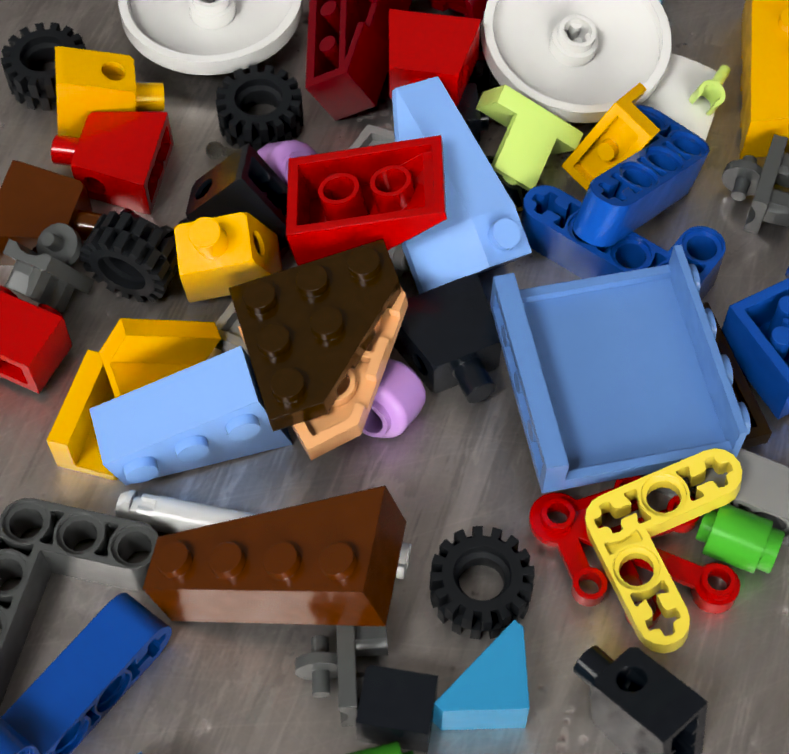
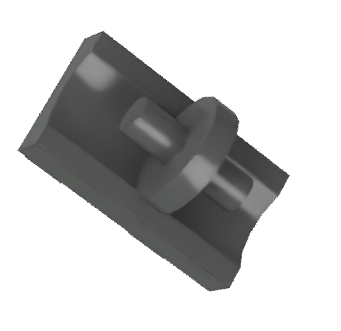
M773 135L763 168L757 164V159L752 155H746L742 160H734L724 168L722 182L732 192L731 197L734 200L743 201L746 196L754 195L744 231L758 234L762 221L789 227V193L773 188L774 184L789 188V153L784 152L788 141L787 137Z
M63 223L48 226L38 237L37 253L9 239L3 254L16 260V263L5 287L25 295L40 304H46L61 313H64L74 289L89 294L95 280L70 267L78 259L81 253L80 249L82 248L81 237L75 229Z
M387 623L386 627L336 625L337 653L329 652V638L327 636L318 635L311 638V653L303 654L295 660V674L302 679L312 680V695L314 697L323 698L330 696V680L338 678L341 726H356V717L365 672H357L356 657L388 655Z

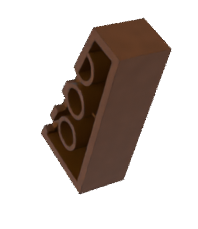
M380 486L159 536L142 589L171 621L386 627L406 520L387 487Z

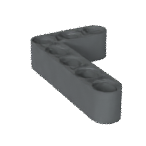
M35 498L16 500L4 509L0 516V588L9 579L15 577L22 579L13 589L0 591V706L51 573L126 590L145 592L142 588L158 538L157 532L150 525ZM41 528L35 536L28 539H20L28 529ZM83 540H96L94 544L86 550H73L74 547ZM135 552H150L149 556L142 562H126Z

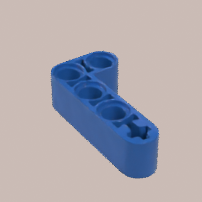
M635 105L660 131L645 148L591 181L573 222L575 234L582 241L593 246H612L685 197L691 191L710 152L706 141L662 112L649 106Z
M551 185L536 186L530 189L523 199L521 224L530 248L581 279L669 264L673 246L669 251H666L635 232L630 233L609 247H597L586 242L584 243L573 230V222L582 202L559 188ZM696 226L686 230L674 245L682 244L688 264H695L697 267L701 286L699 295L702 300L717 279L726 244L722 235L715 229L706 226Z
M121 593L114 597L4 715L0 717V754H71L157 659L170 640L172 628L128 593Z

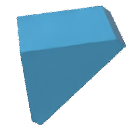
M514 619L436 700L433 710V723L440 730L526 727L530 707L524 627Z

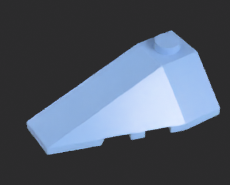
M437 76L392 90L395 142L441 135L443 141L447 219L402 243V249L419 294L475 273L479 275L497 269L532 253L513 201L440 78Z

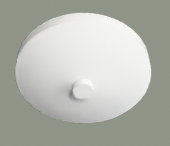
M118 0L124 31L133 46L143 56L167 69L194 75L232 73L240 68L243 70L249 68L250 65L261 63L277 53L292 38L303 14V0Z
M488 0L481 24L483 54L490 71L501 86L506 84L562 120L572 123L599 122L614 103L638 83L647 88L646 92L634 104L641 105L658 86L666 70L671 53V29L665 10L659 0Z

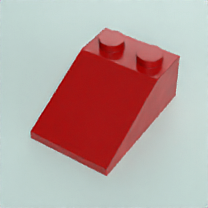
M441 135L295 157L288 160L286 237L297 266L380 239L384 240L387 250H390L447 219L444 155Z

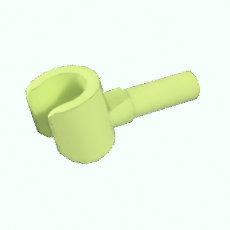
M721 65L712 80L704 81L689 98L690 103L693 104L699 96L707 98L710 103V109L706 112V115L710 116L726 98L722 85L731 72L730 67Z

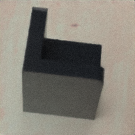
M369 665L365 670L356 717L357 740L378 745L398 741L401 749L428 753L434 703L437 699L438 676Z

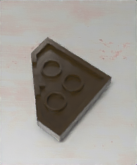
M383 239L229 288L273 432L328 414L338 397L337 389L350 368H356L376 335L374 328L386 308H392L400 295L399 279Z

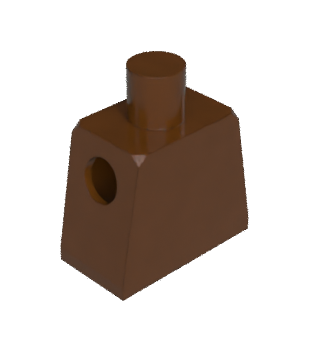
M12 160L0 188V266H14L16 260L3 254L9 239L37 253L38 237L45 228L52 224H67L79 233L82 241H86L102 215L101 213L92 212L93 209L86 185L79 180L21 161Z

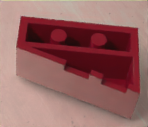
M309 0L305 88L335 121L377 105L389 69V9L408 11L412 0Z

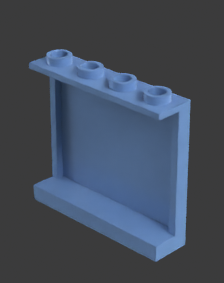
M682 244L673 246L669 264L550 285L519 290L514 273L493 276L490 307L541 493L650 474L702 451L714 448L726 450L737 458L744 440L751 430L749 412L743 402H737L732 388L733 369L730 359L726 354H720L715 340L717 327L714 314L710 308L704 309L699 295L701 286L697 267L695 264H688Z

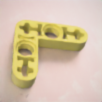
M714 448L702 451L602 494L591 501L586 509L585 524L588 538L638 639L644 647L653 652L665 654L674 652L683 646L688 638L690 616L651 537L725 506L736 498L740 492L742 468L738 459L726 450ZM713 468L717 474L728 473L724 487L718 488L714 481H708L699 486L696 485L705 481L706 469ZM687 477L689 479L690 488L696 486L695 498L697 500L692 501L690 499L688 485L682 478ZM658 488H669L679 496L680 503L671 512H657L647 502L649 494ZM637 500L640 516L645 522L639 524L637 513H634L621 520L620 532L612 533L608 526L598 528L602 525V514L610 512L615 519L622 518L631 514L630 501ZM642 559L650 564L654 574L646 584L634 586L622 579L619 573L620 568L628 560ZM661 589L665 591V593L657 594ZM657 594V605L665 618H672L674 616L677 618L673 622V634L665 636L660 629H653L651 631L648 629L652 625L653 614L647 600ZM642 601L638 606H635L633 603Z

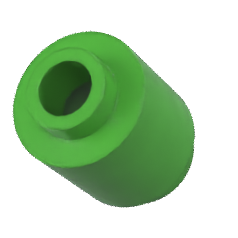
M727 504L718 508V511L713 510L704 514L695 539L705 543L702 551L703 555L754 574L756 569L769 574L782 545L785 531L772 527L773 521Z

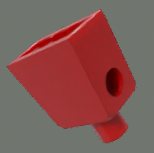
M389 9V98L392 99V90L397 87L438 76L454 104L458 106L478 59L481 19Z
M94 111L87 116L80 138L56 135L51 146L52 162L54 164L71 166L74 179L86 185L89 198L151 215L174 145L168 112Z

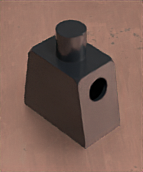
M248 143L196 180L192 186L185 213L187 218L181 220L179 224L193 222L201 217L213 218L238 212H247L277 234L279 248L290 246L286 237L288 186Z
M475 273L408 298V308L394 343L395 349L431 392L440 393L459 385L469 403H477L488 398L496 389V385L489 372L494 371L499 366L501 344L494 318L478 275Z
M597 645L590 647L580 656L573 671L590 687L591 719L623 754H702L708 702L638 647L628 648L615 661Z

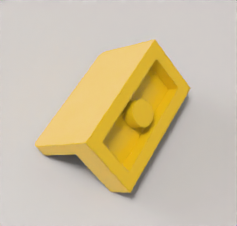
M638 83L614 103L561 165L586 191L594 178L645 148L660 131L634 105L647 90L641 83Z
M120 318L99 353L114 397L116 398L207 360L221 340L215 322Z
M87 350L46 441L57 466L110 480H117L118 478L103 466L89 410L115 398L100 353L97 351Z

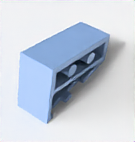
M242 346L89 409L103 466L124 485L143 483L155 478L293 445L287 427L273 432L250 357Z

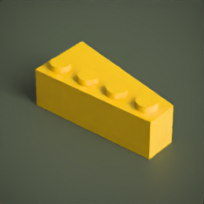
M745 0L741 15V59L743 61L740 78V91H742L740 128H742L739 159H743L746 155H752L755 158L766 157L774 134L788 138L784 152L789 153V0Z

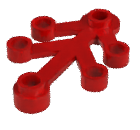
M641 476L618 479L615 482L614 488L579 500H575L564 493H548L538 498L531 507L529 514L530 529L539 541L547 546L557 547L572 580V596L580 605L592 607L601 603L608 586L604 573L597 568L590 567L581 543L593 547L586 531V509L591 501L598 496L642 478ZM676 495L671 498L667 508L658 512L667 513L676 509L680 503L679 496ZM631 500V512L638 510L637 500ZM560 512L566 515L568 520L563 523H554L548 518V514ZM700 516L655 535L651 539L674 531L678 533L690 532L696 527ZM642 517L638 518L639 524L645 522ZM621 525L610 528L612 533L620 532ZM656 548L672 580L691 588L692 599L700 609L708 613L719 614L733 606L740 591V581L733 569L722 563H708L702 567ZM631 559L625 562L620 568L619 573L622 579L630 585H643L634 565L653 572L650 564L642 559ZM717 577L722 579L726 583L727 589L716 590L712 588L708 583V578ZM584 580H591L598 585L599 591L594 594L585 593L581 590L579 583ZM656 594L647 600L653 610V622L648 629L658 622L661 614L657 605ZM625 613L626 620H627L628 623L631 625V623H630V621H629V619H628V617H627V615H626V613Z

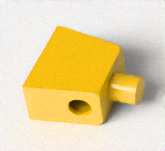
M55 46L58 135L80 138L87 116L94 111H164L163 82H136L135 63L130 55Z
M238 212L213 218L201 217L193 222L178 224L174 227L179 275L187 300L190 303L231 295L230 287L283 271L277 234L247 212Z

